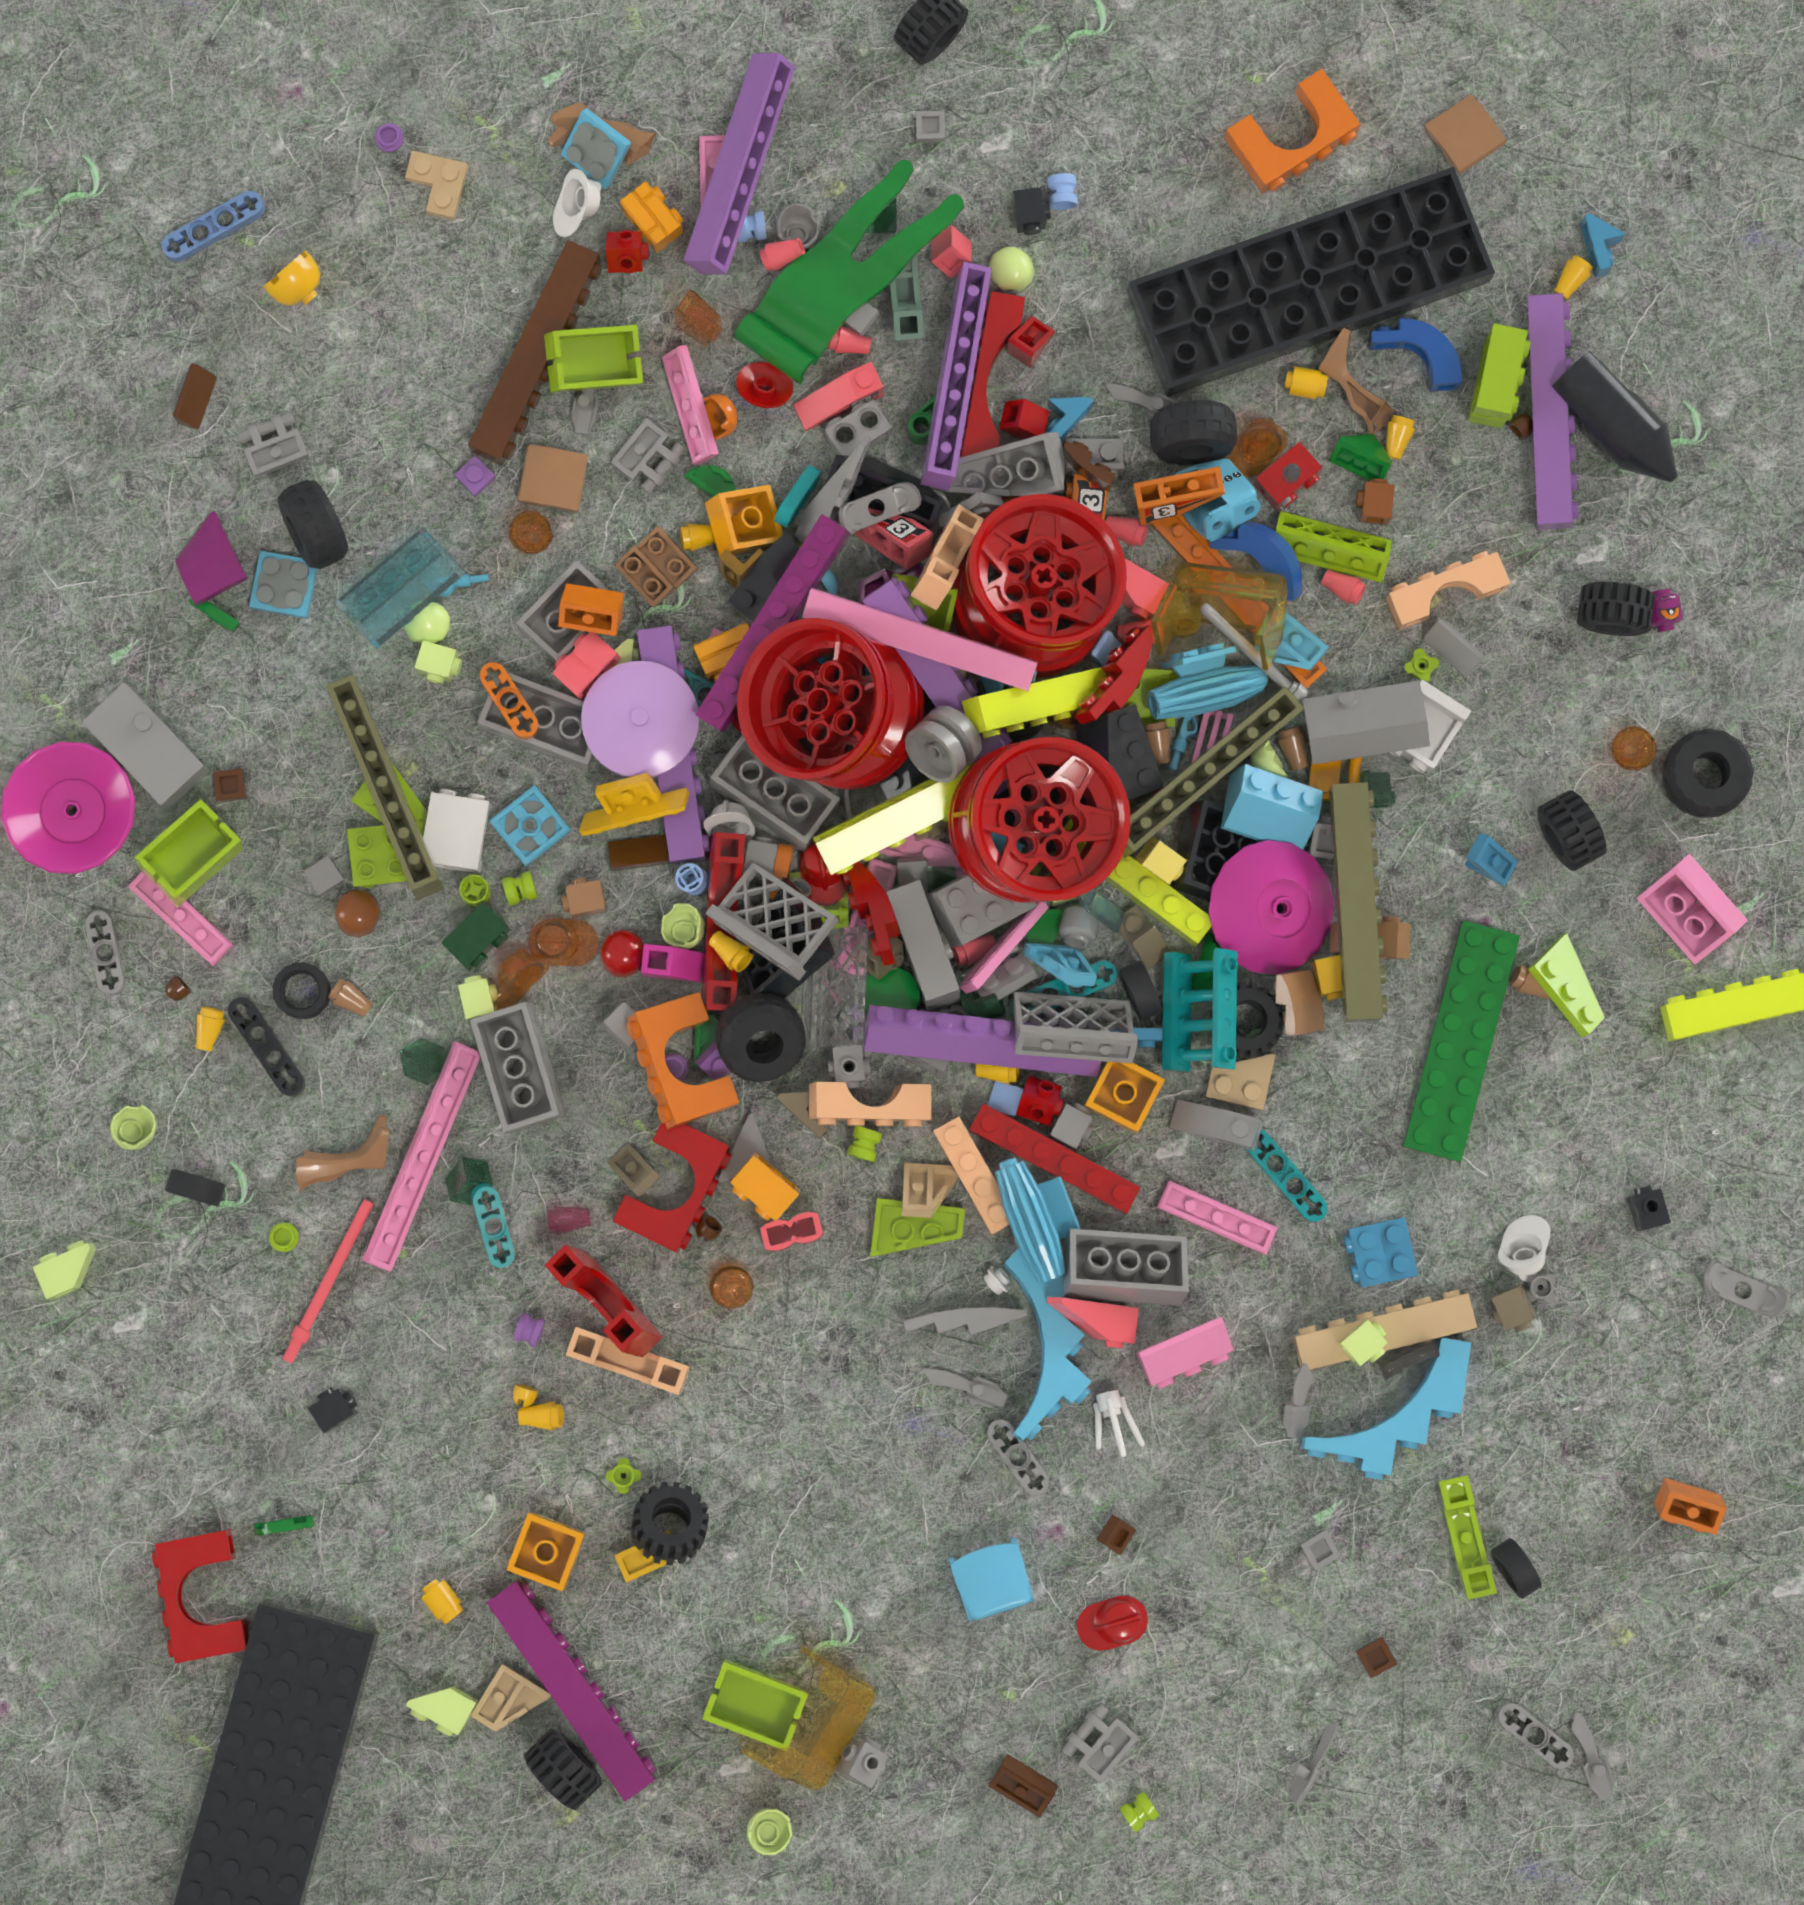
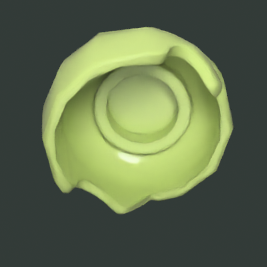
M1017 247L1001 248L992 255L988 266L992 268L990 279L1002 290H1024L1032 282L1035 273L1031 258Z
M432 601L416 603L409 608L404 616V630L413 642L422 644V641H427L435 644L443 640L450 629L448 612L443 606Z
M1266 740L1252 752L1250 756L1251 766L1285 778L1288 777V774L1282 769L1283 765L1270 745L1269 740Z
M689 903L674 904L672 910L662 917L661 935L667 945L681 949H691L702 940L705 922L698 909Z
M144 1105L139 1107L125 1106L113 1116L110 1124L112 1140L126 1150L144 1148L153 1140L157 1129L154 1114Z
M765 1808L756 1812L747 1825L748 1842L753 1850L762 1855H776L785 1850L793 1835L790 1818L778 1809Z

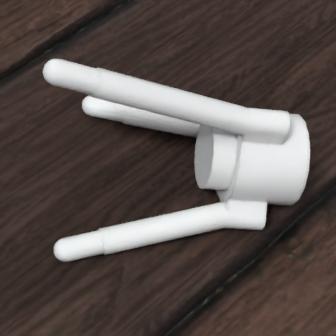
M1119 1390L1095 1395L1097 1403L1093 1404V1409L1095 1413L1096 1449H1101V1413H1103L1104 1418H1111L1121 1457L1126 1456L1117 1415L1121 1414V1410L1138 1444L1143 1447L1145 1442L1127 1407L1125 1396L1120 1397Z

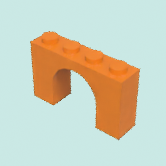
M1323 69L1298 83L1296 95L1313 118L1316 126V136L1308 145L1295 150H1286L1275 146L1267 139L1251 114L1226 130L1225 141L1262 194L1268 190L1275 192L1293 174L1295 177L1302 175L1310 168L1309 164L1317 159L1319 162L1327 159L1334 152L1332 149L1340 144L1347 146L1357 138L1356 134L1361 124Z
M699 992L635 1012L627 1018L628 1034L631 1039L635 1040L638 1048L637 1058L639 1064L645 1067L648 1076V1089L652 1095H655L658 1103L657 1113L662 1123H665L667 1130L730 1109L740 1103L730 1075L701 1085H688L676 1079L666 1065L665 1047L669 1038L673 1034L700 1026L709 1020Z

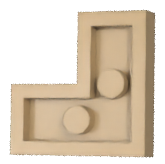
M412 150L405 179L408 182L432 187L426 208L427 215L455 221L469 166L468 163Z

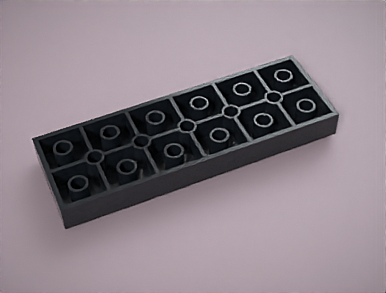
M1451 167L1128 282L1127 295L1164 392L1169 397L1338 337L1343 328L1352 332L1490 283L1495 270L1455 168Z
M267 1602L258 1604L174 1905H304L379 1637L378 1632Z

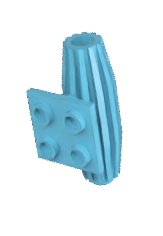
M1224 643L1169 655L1170 661L1160 663L1161 669L1172 667L1179 678L1150 690L1147 697L1148 708L1153 718L1167 719L1192 717L1232 707L1262 694L1265 690L1264 687L1268 684L1267 675L1256 665L1224 667L1226 654L1237 652L1236 646L1225 648Z
M1016 1157L1000 1162V1169L995 1172L1002 1206L1022 1256L1038 1283L1046 1282L1065 1274L1066 1268L1060 1239L1066 1238L1070 1228H1081L1061 1176L1037 1184L1024 1161L1017 1162Z

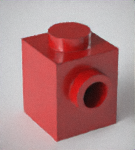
M1026 399L1006 401L999 429L1021 440L1044 434L1047 428L1049 411Z

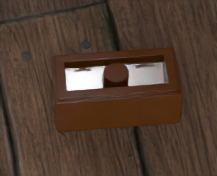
M194 363L189 367L173 417L178 424L197 430L200 428L211 397L216 376Z
M666 835L608 842L611 871L670 864Z
M1008 1754L988 1785L1039 1818L1053 1799L1058 1788L1056 1783Z

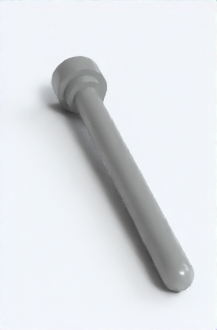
M1203 604L1201 606V613L1281 689L1286 686L1299 703L1303 701L1308 694V689L1300 682L1290 681L1211 605Z

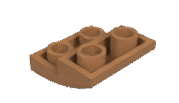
M1472 94L1424 125L1425 132L1442 149L1443 157L1459 174L1507 143L1506 138L1496 123Z
M528 444L517 501L542 508L548 506L572 513L578 512L588 455Z
M657 526L638 546L634 545L614 565L652 607L660 604L699 569L661 526Z
M1311 970L1276 974V981L1274 983L1275 1004L1286 1005V1011L1283 1015L1285 1035H1301L1324 1030L1322 1000Z

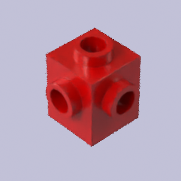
M623 230L621 232H607L605 251L608 273L624 272L630 274L643 272L644 260H649L648 242L643 243L642 231Z
M1028 1075L1016 1115L1049 1126L1053 1115L1059 1116L1064 1099L1059 1098L1062 1086Z

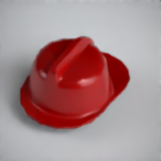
M813 841L804 853L802 851L800 853V876L811 887V894L808 899L819 906H830L836 904L844 897L848 886L845 884L843 874H830Z
M1127 1595L1110 1598L1094 1603L1083 1610L1077 1622V1632L1081 1641L1089 1648L1098 1651L1110 1650L1140 1639L1147 1628V1611L1136 1598Z

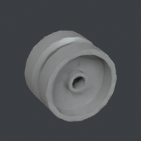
M938 706L932 709L923 718L922 722L916 724L907 733L905 749L912 763L926 777L936 782L948 783L954 780L963 771L965 766L971 764L979 756L982 750V742L977 728L963 713L950 706Z

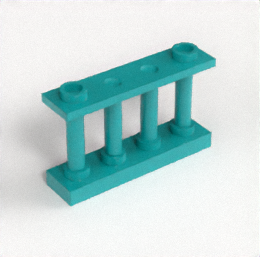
M1214 948L1213 960L1192 961V955L1164 953L1162 1070L1190 1072L1191 1061L1212 1060V1068L1236 1069L1237 951ZM1213 972V989L1192 991V973ZM1213 1001L1212 1019L1191 1020V1003ZM1212 1031V1048L1191 1050V1032Z

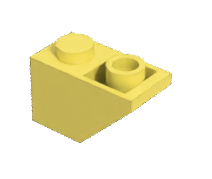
M1151 837L1134 859L1168 884L1180 877L1184 870L1183 865L1187 861L1155 837Z

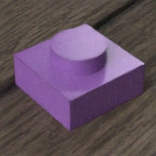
M476 455L455 474L456 479L475 498L496 479V476Z
M715 1041L695 1061L712 1080L722 1078L729 1072V1069L720 1057Z

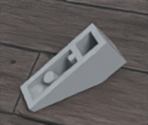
M1177 1099L1169 1128L1255 1152L1263 1123L1260 1119Z

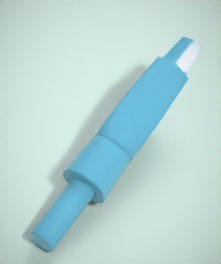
M464 574L419 583L436 594L445 597L451 595L455 587H470L471 583L489 581V574L476 576ZM439 585L448 587L445 592L436 589Z
M1194 716L1183 717L1178 736L1172 747L1174 753L1169 769L1172 771H1176L1180 756L1185 752L1187 739L1194 737L1198 733L1199 728ZM1190 719L1193 722V731H1187V722Z

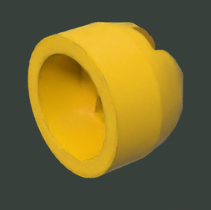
M515 1384L513 1400L516 1405H519L521 1400H523V1408L530 1407L536 1400L538 1390L523 1384Z

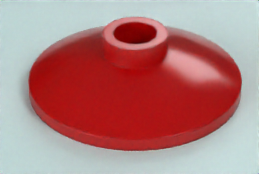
M756 362L748 364L739 371L736 378V387L739 394L747 402L757 407H780L790 400L793 393L791 378L770 363Z

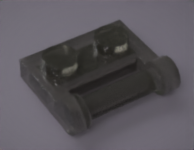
M1427 1340L1372 1365L1376 1374L1382 1375L1384 1380H1387L1403 1372L1402 1369L1411 1365H1419L1429 1359L1432 1360L1439 1357L1440 1354L1435 1342Z

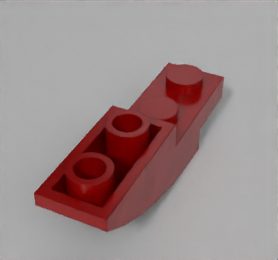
M1151 625L1141 628L1133 627L1124 635V643L1108 653L1106 656L1108 661L1101 667L1106 676L1097 683L1098 689L1095 693L1089 694L1080 702L1081 708L1074 715L1081 725L1097 720L1103 712L1107 714L1121 709L1131 697L1144 673L1150 655L1154 630Z
M858 861L852 864L853 868L843 873L846 886L851 885L853 892L847 893L851 909L858 910L860 920L866 919L869 932L875 931L876 938L871 939L874 955H881L884 966L894 964L895 960L889 938L901 935L892 905L878 880Z

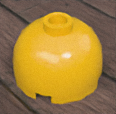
M305 250L271 281L266 283L263 288L275 301L285 306H293L299 302L306 305L318 295L314 289L320 283L321 274L319 266L307 250Z

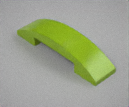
M1468 1475L1439 1481L1447 1529L1467 1600L1497 1594L1491 1565L1488 1564L1474 1508L1475 1501Z

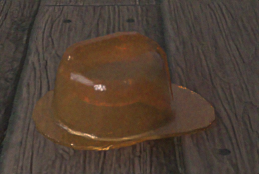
M1271 417L1267 419H1252L1242 428L1241 434L1237 437L1236 446L1232 453L1225 456V458L1231 460L1245 477L1258 475L1286 448V432L1279 425L1275 424Z
M543 920L535 925L530 932L528 940L529 950L533 957L540 963L551 966L575 967L585 965L595 957L599 948V939L594 928L588 923L579 920Z
M524 948L518 949L501 964L498 972V980L502 990L496 1000L495 1006L497 1011L516 1005L548 971L550 966L549 960L546 958L536 959Z

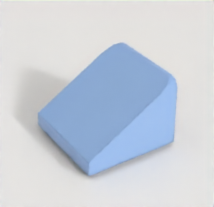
M1105 631L1091 652L1090 660L1102 667L1108 661L1106 658L1108 653L1115 647L1121 646V643L1111 632Z
M995 1081L987 1106L1006 1116L1015 1118L1024 1089Z

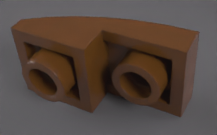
M1066 441L1063 447V454L1067 462L1089 482L1109 492L1114 482L1115 473H1112L1111 469L1104 464H1091L1093 452L1089 451V448L1083 443L1077 441L1070 443Z

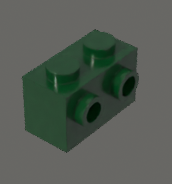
M482 902L441 944L470 971L473 967L478 969L488 959L486 954L493 947L498 949L508 940L509 936L507 933L511 929Z

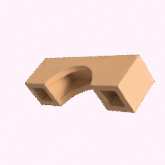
M958 504L931 552L913 589L912 597L935 610L938 609L957 577L958 567L984 520L982 517Z
M1484 551L1473 556L1472 561L1462 565L1461 561L1446 566L1443 573L1437 575L1434 572L1426 573L1418 577L1419 582L1409 586L1407 582L1395 585L1391 588L1392 592L1388 594L1386 601L1398 631L1426 621L1430 615L1431 599L1440 590L1459 587L1470 591L1480 600L1506 590L1511 583L1498 552L1489 555L1488 551Z
M814 1082L809 1084V1120H818V1125H836V1120H847V1126H865V1121H876V1126L880 1127L893 1126V1121H903L904 1127H922V1122L931 1120V1084L897 1085L885 1103L878 1107H870L858 1102L851 1095L846 1082Z
M960 1117L933 1131L935 1138L963 1183L990 1235L992 1236L1010 1226L1002 1206L999 1186Z
M575 1327L566 1352V1356L625 1375L677 1395H681L690 1366L650 1352L643 1358L623 1353L609 1338L579 1327Z

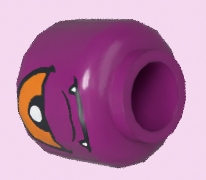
M1671 589L1652 591L1655 594L1651 627H1656L1657 633L1674 630V624L1683 619L1679 595L1671 593Z

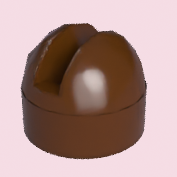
M1520 414L1508 423V426L1518 438L1525 440L1533 431V420L1526 414Z
M177 975L173 976L165 987L167 996L175 1001L186 998L192 992L187 984Z
M709 1215L703 1216L696 1226L697 1236L699 1238L703 1236L705 1242L714 1240L722 1232L721 1224Z

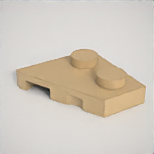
M1268 1054L1236 1062L1235 1070L1212 1068L1205 1098L1263 1111L1275 1055Z
M904 1163L902 1216L932 1218L959 1179L953 1166Z
M503 1663L470 1716L496 1732L549 1699L551 1695L546 1689Z

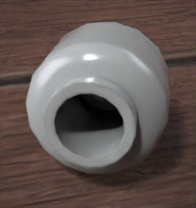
M1076 903L1074 906L1066 908L1061 917L1060 937L1069 947L1077 949L1086 948L1087 945L1092 944L1096 940L1100 922L1099 915L1092 910L1090 905L1085 903Z

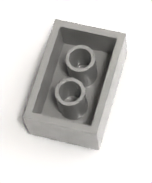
M577 560L516 622L519 630L555 663L561 656H568L575 649L574 643L582 634L590 633L558 627L560 600L566 583L609 590Z
M967 874L926 894L951 947L962 946L1037 906L1036 903L1012 902L991 895L974 883Z

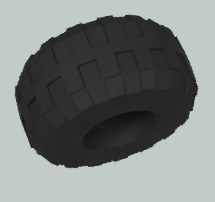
M1212 400L1180 401L1169 404L1164 408H1160L1150 421L1151 448L1160 460L1170 464L1196 465L1225 458V456L1232 453L1237 443L1235 414L1225 404Z
M304 480L282 490L278 497L280 512L297 550L308 567L322 569L343 559L348 552L345 533L331 502L320 484L316 481Z
M1713 729L1694 731L1682 737L1672 746L1666 755L1662 767V782L1668 798L1679 810L1698 818L1718 817L1736 808L1750 791L1754 775L1751 757L1742 743L1727 732ZM1696 759H1709L1718 765L1722 774L1719 788L1708 789L1696 781L1693 775V766Z
M754 993L741 997L726 1008L716 1026L715 1037L720 1057L729 1071L743 1080L763 1082L778 1079L780 1076L790 1072L800 1061L806 1047V1032L802 1019L789 1001L776 994ZM766 1030L774 1032L772 1037L762 1044H748L749 1039L755 1033Z

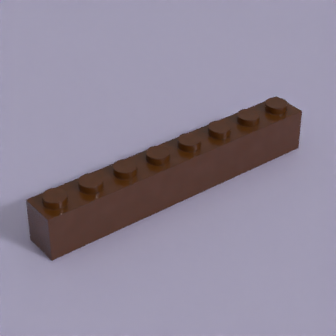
M567 240L468 444L472 453L503 466L506 459L510 460L516 449V444H514L518 433L521 435L524 433L529 421L526 417L530 409H535L540 400L541 393L539 390L543 382L547 383L549 381L548 366L552 365L553 360L547 361L544 334L575 328L578 321L576 313L580 305L583 307L586 305L591 293L588 290L592 280H598L603 269L598 253Z

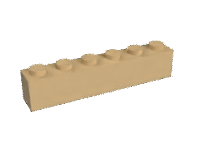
M1457 1289L1442 1293L1443 1299L1432 1302L1429 1296L1413 1300V1307L1403 1309L1401 1303L1385 1307V1314L1374 1316L1373 1311L1357 1314V1321L1346 1324L1344 1318L1327 1322L1328 1328L1317 1331L1315 1325L1298 1329L1299 1335L1292 1338L1300 1368L1303 1363H1306L1309 1369L1312 1370L1351 1360L1338 1343L1364 1320H1369L1371 1324L1376 1321L1386 1332L1387 1335L1383 1338L1388 1343L1383 1347L1384 1351L1478 1328L1469 1293L1460 1295V1291Z

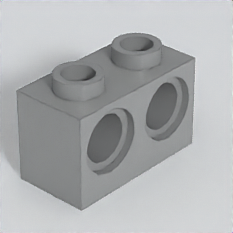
M874 399L868 403L866 401L858 403L851 409V414L844 418L841 416L836 417L827 424L828 428L825 430V438L835 453L850 456L866 436L871 438L867 451L892 436V426ZM866 417H872L876 419L877 424L872 428H866L861 422ZM847 432L853 436V439L849 443H841L837 440L838 435Z

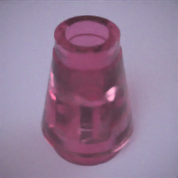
M554 1206V1209L547 1210L549 1233L560 1235L590 1226L589 1208Z

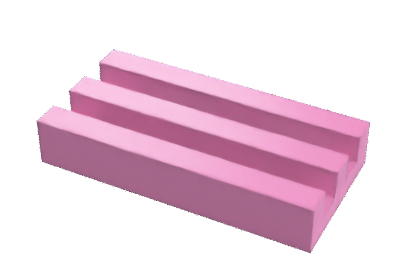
M1218 710L1203 714L1191 763L1199 758L1209 717L1215 719L1207 750L1215 743L1220 720L1226 721L1222 737L1230 732L1234 714H1225Z

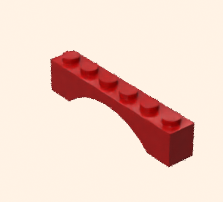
M991 291L990 300H986L984 311L986 322L985 327L981 328L979 340L981 350L980 355L976 357L974 369L976 378L975 383H972L969 398L971 405L970 411H967L964 427L966 433L965 439H962L961 458L999 447L1000 435L993 424L988 409L987 382L991 368L999 353L1008 344L1010 337L1021 327L1025 297Z
M715 832L710 835L706 912L712 904L718 907L741 878L744 863L745 834ZM738 900L732 904L729 910L732 912L738 910ZM706 914L702 1001L706 1011L724 1012L737 999V972L730 970L714 948L709 945V940L718 931L734 940L736 938L717 926Z
M984 1103L969 1129L970 1133L1056 1177L1061 1176L1062 1180L1123 1215L1128 1213L1141 1188Z

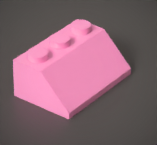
M1690 854L1637 897V900L1694 965L1735 934L1748 921Z
M1219 1317L1135 1354L1149 1386L1156 1384L1158 1389L1174 1383L1173 1377L1184 1372L1185 1377L1202 1371L1201 1364L1211 1361L1212 1365H1216L1229 1359L1227 1353L1234 1350L1222 1317Z

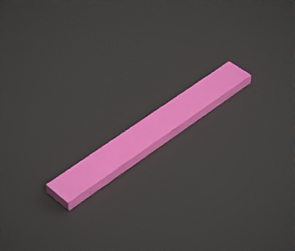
M815 588L810 589L802 616L803 618L829 619L854 628L868 639L1026 691L1030 689L1038 661Z
M453 1042L362 1261L387 1271H392L481 1058L479 1051L459 1042Z

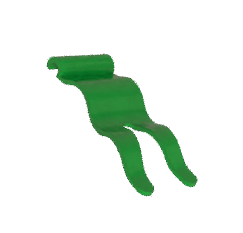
M898 161L890 173L879 184L863 195L818 244L794 260L779 274L755 312L749 313L741 321L736 329L734 338L801 385L805 380L803 376L809 366L816 365L843 323L856 310L882 292L928 243L954 222L964 208L962 197L957 194L948 196L934 211L898 232L862 263L855 262L851 256L863 236L884 208L902 191L914 171L910 161Z

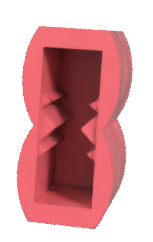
M593 632L582 634L575 641L573 652L568 656L563 655L557 660L554 665L555 670L552 673L580 700L586 697L594 682L603 673L615 667L621 659L617 652Z
M813 1212L798 1214L789 1221H771L760 1228L764 1247L767 1251L772 1252L788 1249L794 1243L809 1244L819 1240L824 1235L819 1215Z

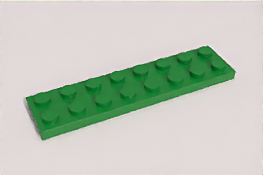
M1465 920L1461 922L1405 1135L1404 1148L1459 1163L1462 1161L1520 935Z

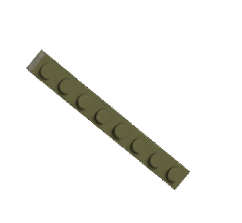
M352 674L326 685L413 895L418 901L444 890L354 675Z
M1286 686L1271 696L1131 814L1130 833L1122 856L1123 858L1135 852L1304 709Z
M1368 782L1332 784L1329 788L1344 1022L1380 1021L1383 1018V1013H1387L1388 1005L1386 995H1382L1381 984H1385L1386 975L1385 967L1380 966L1379 954L1384 952L1383 937H1378L1377 925L1382 923L1381 908L1376 907L1375 896L1380 894L1379 878H1374L1373 866L1378 865L1377 849H1372L1371 837L1376 836L1375 820L1370 819L1369 808L1374 807L1373 790H1368Z

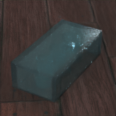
M423 527L339 598L335 604L372 646L378 649L461 578L465 572L449 552Z

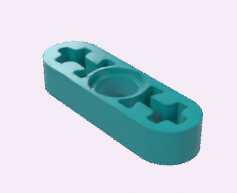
M811 465L806 467L780 505L774 522L786 528L791 525L799 510L804 506L816 488L822 475L821 470Z
M486 1183L479 1184L471 1192V1202L485 1253L493 1266L505 1268L513 1262L515 1251L500 1196L492 1185ZM484 1191L493 1196L488 1199L492 1211L487 1212L482 1201H478V1199L482 1198V1192ZM491 1218H497L501 1222L500 1229L495 1233L485 1231V1224ZM499 1239L501 1247L504 1250H508V1252L503 1254L504 1259L499 1260L497 1256H493L497 1253V1247L494 1241L488 1243L489 1240Z

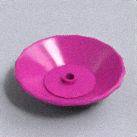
M57 742L35 750L15 767L3 790L1 819L10 844L25 861L49 873L78 874L101 866L122 848L133 826L135 796L127 773L109 753L88 743ZM76 806V814L70 816L68 814L69 808Z
M1265 840L1243 847L1223 864L1211 888L1209 917L1215 939L1222 949L1237 951L1239 965L1251 972L1276 975L1301 967L1320 950L1331 929L1334 899L1328 876L1314 856L1293 843ZM1279 903L1283 906L1281 913L1277 912V905Z

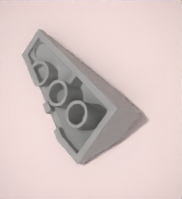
M1058 432L1044 433L959 458L956 478L947 492L971 494L982 492L1002 496H1026L1031 494H1051L1064 490L1065 458Z
M866 436L809 505L805 509L801 508L794 523L798 525L795 536L802 544L821 514L837 524L840 523L839 509L849 501L871 441L870 437Z

